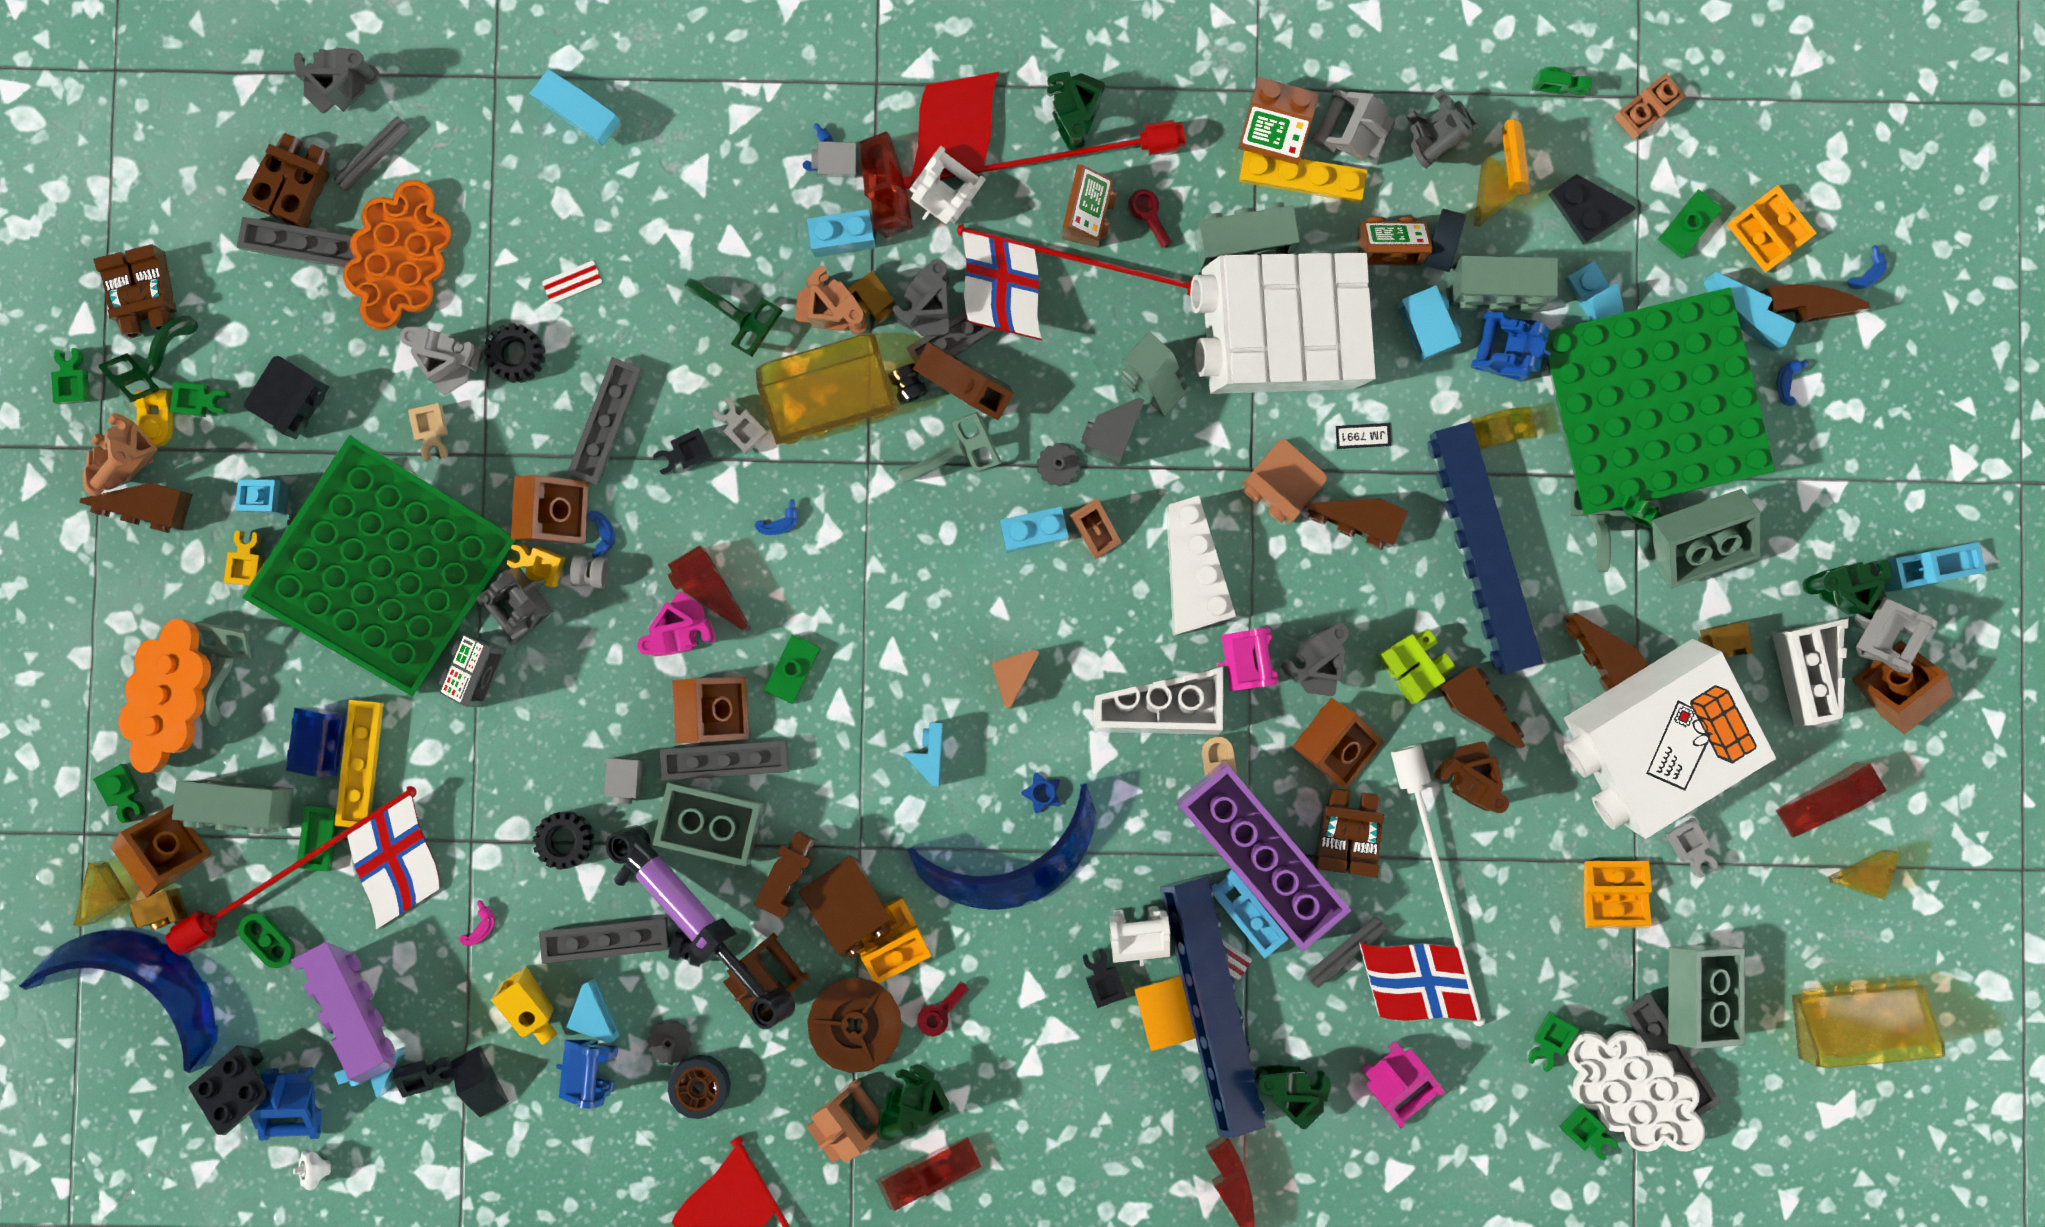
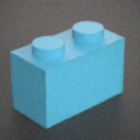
M869 209L807 219L811 250L815 258L876 248Z
M1437 285L1404 298L1396 305L1420 362L1452 350L1461 343L1459 339L1462 337L1460 327L1455 320H1451L1447 311L1449 309L1448 299L1443 291L1439 292Z
M1062 507L1000 520L1007 553L1068 541Z

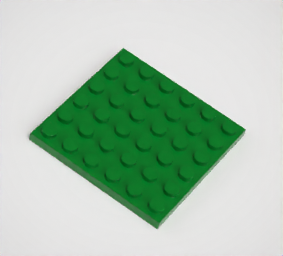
M1731 287L1549 331L1545 350L1551 354L1546 360L1583 516L1619 508L1627 494L1639 502L1641 499L1650 501L1775 472Z
M349 434L242 595V598L413 697L476 602L478 595L482 593L516 540L511 539V534Z

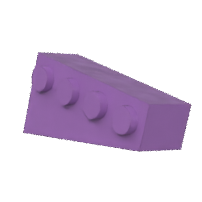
M324 942L291 959L295 969H303L309 981L303 984L308 996H312L322 1008L320 1013L317 1014L322 1025L329 1033H334L335 1038L331 1039V1044L348 1079L364 1083L396 1066L393 1055L396 1053L390 1039L385 1038L381 1028L384 1026L383 1018L380 1012L374 1009L370 998L373 997V993L369 984L362 980L359 972L362 966L357 955L354 952Z

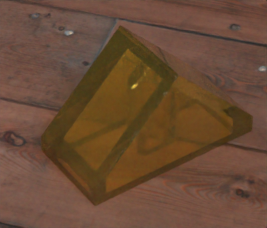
M1487 157L1480 168L1474 226H1482L1514 201L1521 193L1519 189L1509 190L1508 175L1498 162L1491 157Z
M1531 407L1505 409L1469 420V422L1472 421L1480 450L1537 437Z
M1882 850L1828 876L1830 883L1873 898L1885 900L1899 856L1896 851Z
M97 861L88 863L74 926L81 927L94 924L131 900L108 862Z

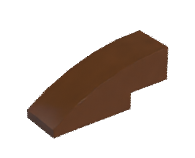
M1776 285L1760 292L1773 298L1768 307L1769 311L1776 314L1795 312L1797 324L1857 315L1870 309L1869 302L1852 294L1815 285Z

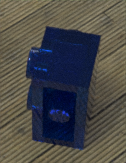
M317 707L294 708L290 743L287 751L286 771L314 777L337 776L346 713Z

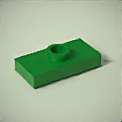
M1698 189L1657 240L1682 259L1723 208Z
M792 634L764 691L793 704L821 648Z

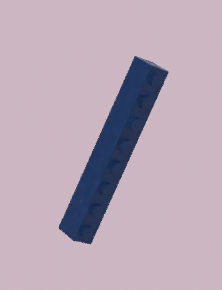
M1472 421L1435 431L1429 435L1430 441L1427 442L1431 458H1436L1439 467V471L1436 472L1437 481L1441 489L1445 488L1448 501H1445L1446 511L1450 519L1454 518L1457 531H1454L1457 547L1464 551L1466 561H1463V568L1466 577L1472 579L1475 591H1472V599L1476 609H1481L1484 621L1481 622V629L1485 639H1490L1493 651L1490 652V659L1495 670L1499 669L1501 675L1544 664Z
M1192 877L1160 886L1218 1135L1236 1138L1265 1128V1108L1259 1099L1257 1091L1258 1079L1255 1071L1252 1069L1249 1057L1250 1045L1245 1038L1242 1027L1243 1015L1236 1002V986L1227 964L1228 952L1223 945L1220 934L1221 922L1215 913L1212 900L1214 897L1212 886L1208 882L1207 877Z

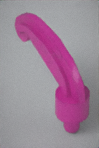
M482 900L477 902L480 909L478 914L481 922L469 937L467 935L460 936L459 942L462 945L472 946L486 938L493 929L495 923L494 914L489 906L486 907Z

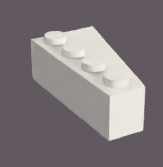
M1195 496L1169 504L1166 508L1172 632L1173 636L1232 619L1236 617L1200 497Z
M1223 667L1184 675L1183 677L1166 681H1157L1144 686L1096 695L1094 699L1093 732L1219 735L1223 730Z

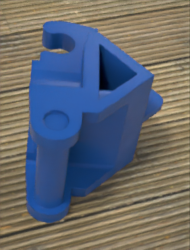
M1485 312L1483 316L1485 325L1476 360H1472L1471 368L1520 382L1527 379L1531 371L1539 372L1542 360L1551 354L1545 350L1550 329L1541 321L1512 319L1502 312ZM1500 324L1501 329L1508 333L1505 352L1494 353L1491 356V360H1489L1497 325Z
M596 1039L565 1040L563 1062L556 1065L557 1069L562 1070L559 1098L572 1104H577L579 1108L593 1109L602 1106L605 1098L610 1096V1092H614L615 1082L597 1078L598 1062L605 1063L613 1057H617L618 1047L598 1045V1040Z
M302 1067L297 1073H279L278 1068H267L261 1074V1079L269 1090L270 1095L264 1103L249 1115L255 1129H258L260 1141L268 1140L270 1137L309 1136L310 1139H319L321 1135L322 1110L315 1105L314 1081H309L310 1075L314 1073L313 1067ZM302 1117L304 1123L271 1124V1118Z

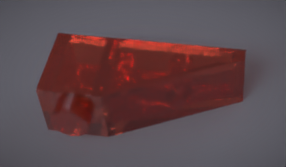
M700 545L667 564L671 570L667 575L676 590L681 588L684 593L744 631L751 629L749 622L704 547Z
M1855 762L1776 809V812L1791 837H1796L1861 807L1887 790L1871 763Z

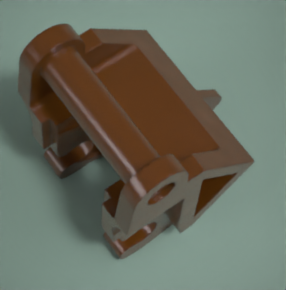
M1480 741L1458 747L1452 758H1446L1435 770L1434 778L1439 780H1449L1451 774H1454V780L1449 784V787L1453 789L1452 793L1484 811H1493L1495 813H1503L1508 809L1509 801L1506 796L1500 793L1503 789V783L1496 756L1489 755L1486 742Z
M774 932L739 961L765 990L771 991L775 988H783L791 993L810 976L807 972L802 973L776 940L778 936ZM764 948L768 949L793 982L787 987L781 981L777 982L762 963L764 960L759 952ZM728 969L727 973L730 977L723 983L734 995L735 1001L739 1002L751 1017L750 1005L755 998Z

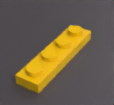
M1244 151L1239 182L1361 203L1367 170L1301 158L1299 164L1296 165Z
M349 700L335 826L351 827L372 813L384 703Z

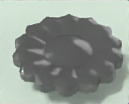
M1056 443L1054 446L1049 445L1045 451L1040 452V458L1037 460L1039 466L1037 471L1041 474L1042 480L1047 481L1049 485L1056 484L1060 487L1063 484H1069L1071 479L1077 477L1076 472L1080 469L1078 465L1079 457L1075 456V450L1069 449L1068 445L1061 446L1059 443Z
M666 1020L664 1023H658L656 1028L650 1031L651 1036L647 1039L649 1052L652 1053L654 1059H659L662 1064L667 1062L672 1065L675 1061H682L683 1056L688 1055V1048L692 1045L689 1040L691 1034L686 1031V1026L680 1025L678 1021L671 1022Z

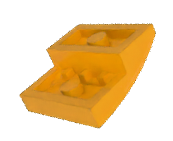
M1509 119L1502 127L1509 190L1515 189L1516 196L1527 195L1530 193L1531 187L1523 126L1519 121Z
M1776 185L1726 224L1764 273L1817 234L1779 185Z
M1649 861L1584 862L1585 928H1650L1652 926L1649 894L1652 893Z
M903 896L886 904L897 920V923L891 926L893 930L880 940L873 938L864 944L866 949L860 953L861 960L873 982L878 984L932 956Z
M1180 974L1134 988L1150 1051L1195 1039Z

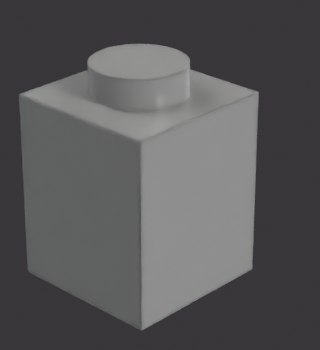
M818 141V150L812 149L811 168L817 169V177L855 178L856 143Z
M607 758L604 797H613V803L632 804V798H641L644 760Z

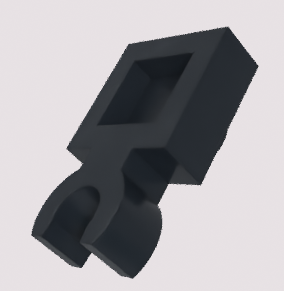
M699 428L670 441L674 450L670 452L661 450L653 455L656 461L661 458H668L669 460L668 466L660 470L662 475L673 473L676 466L680 463L683 470L686 471L713 458Z
M1102 947L1098 948L1101 959L1097 963L1090 962L1087 953L1083 954L1085 966L1093 970L1094 973L1086 977L1097 1009L1127 997L1116 967L1113 966L1106 969L1107 955Z
M448 1057L438 1058L430 1065H426L425 1060L392 1069L393 1079L402 1098L434 1089V1082L446 1083L454 1080Z

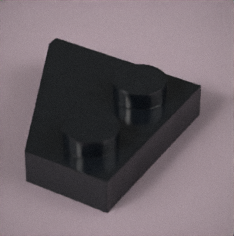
M1578 174L1548 194L1583 245L1635 210L1632 204Z

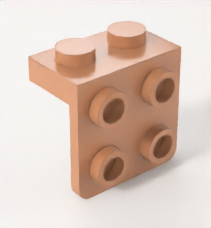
M1281 439L1241 485L1246 488L1244 493L1256 503L1261 501L1269 508L1268 513L1281 524L1285 522L1289 525L1327 481V476L1287 440Z

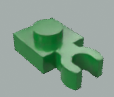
M1545 67L1540 69L1533 78L1532 90L1555 94L1570 92L1574 95L1586 96L1587 91L1591 90L1592 78L1587 76L1574 77L1572 73L1563 72V69L1559 67Z
M77 348L71 349L72 357L69 361L65 360L64 351L58 349L54 352L55 362L60 366V371L51 372L53 403L90 402L88 371L79 369L83 361V354Z
M174 381L170 412L206 417V410L208 408L211 412L218 415H226L228 410L218 408L217 401L222 397L230 398V394L222 390H214L209 393V386L205 384Z
M1628 494L1621 505L1624 509L1623 512L1632 522L1652 528L1653 519L1662 517L1658 512L1659 507L1643 499L1639 502Z
M120 764L93 779L107 807L117 804L116 815L121 823L131 821L127 814L130 807L134 809L137 816L145 814L143 804L133 798V795L140 792V789L127 764Z
M1549 1011L1534 1036V1040L1540 1043V1046L1534 1047L1529 1052V1063L1533 1064L1537 1057L1544 1056L1547 1059L1543 1069L1549 1072L1554 1065V1053L1556 1052L1562 1056L1565 1055L1579 1031L1578 1026Z
M1582 1104L1559 1126L1584 1151L1591 1145L1594 1154L1603 1161L1607 1159L1601 1152V1147L1604 1144H1611L1615 1149L1618 1147L1617 1142L1609 1134L1603 1133L1607 1128Z

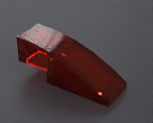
M886 131L859 141L864 194L871 200L874 229L885 238L913 229L907 190L890 134Z
M1220 1136L1205 1146L1208 1154L1221 1172L1220 1175L1212 1179L1213 1185L1240 1227H1255L1253 1199L1246 1172L1230 1138Z
M966 1137L922 1156L876 1179V1182L888 1208L896 1211L922 1196H929L982 1166L969 1138Z

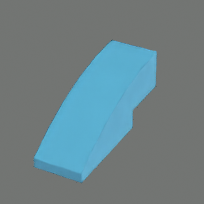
M549 69L529 93L578 131L585 133L601 146H603L621 122L616 114Z
M1716 271L1705 278L1703 284L1708 292L1731 287L1742 331L1774 351L1786 346L1796 323L1768 310L1773 298Z
M1980 542L1889 559L1887 561L1891 569V583L1885 584L1884 590L1885 592L1985 573L1986 569Z

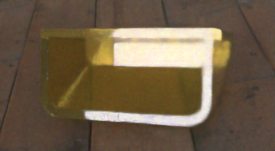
M874 334L858 335L772 360L760 365L756 369L757 389L776 445L781 443L793 444L808 435H824L833 428L843 425L845 427L855 426L863 419L870 417L882 418L889 415L891 411L897 410L879 345Z
M1898 980L1897 986H1886L1884 982H1871L1865 984V989H1854L1853 985L1834 986V991L1823 992L1822 988H1806L1802 990L1803 994L1792 995L1798 1058L1817 1067L1835 1068L1934 1059L1946 1056L1944 1041L1925 986L1917 983V980Z

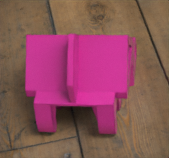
M678 592L671 603L666 602L648 628L650 635L641 637L637 647L645 655H674L693 650V647L698 645L696 634L699 631L701 632V639L705 642H715L716 636L710 620L705 618L703 605L683 592Z
M1270 627L1221 635L1225 662L1217 663V666L1226 665L1230 691L1279 684L1277 672H1274V669L1271 668L1268 649L1269 641L1272 640ZM1254 649H1256V656H1257L1258 668H1257V664H1256V657H1255V650H1254Z
M1393 1041L1387 1046L1390 1049V1053L1374 1066L1366 1063L1360 1069L1370 1079L1365 1085L1396 1124L1403 1128L1406 1125L1404 1122L1435 1096L1439 1095L1441 1097L1445 1091L1410 1048L1405 1052L1396 1041ZM1425 1082L1429 1083L1427 1087H1425L1421 1092H1419L1410 1101L1403 1105L1399 1110H1394V1108L1397 1105H1399L1403 1100H1405L1414 1091L1421 1087Z

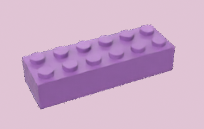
M1222 761L1176 800L1178 806L1302 952L1352 911L1225 761Z

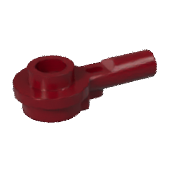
M1146 189L1135 191L1128 201L1130 214L1137 220L1147 222L1161 248L1168 246L1172 241L1156 215L1159 210L1157 196Z
M960 981L940 1004L927 1005L921 1009L918 1014L917 1023L922 1033L934 1037L946 1030L949 1021L948 1013L970 990L966 984Z

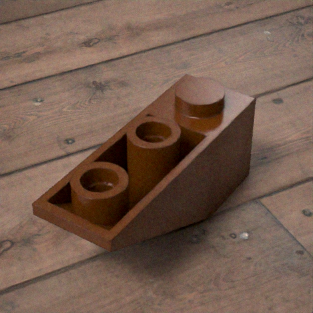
M927 342L913 367V370L996 420L1000 419L1014 394L1008 384L930 342Z
M147 483L102 493L99 496L80 498L79 503L91 506V513L109 517L111 512L121 514V521L139 525L141 520L151 522V529L170 533L171 528L183 530L193 494Z
M1380 498L1308 503L1303 508V511L1309 513L1308 518L1323 525L1327 521L1338 526V532L1349 537H1354L1355 534L1367 539L1366 544L1379 550H1383L1384 546L1387 548L1394 546L1409 512Z
M1578 613L1564 616L1568 622L1565 625L1568 633L1574 640H1579L1585 649L1582 651V654L1591 667L1595 666L1600 673L1599 681L1605 691L1610 690L1648 666L1639 650Z
M1474 665L1467 666L1437 686L1453 713L1513 748L1525 747L1522 741L1524 734L1515 721H1509L1504 713L1507 711L1505 703L1497 694L1493 696L1487 686L1490 684V681L1481 668L1476 669Z

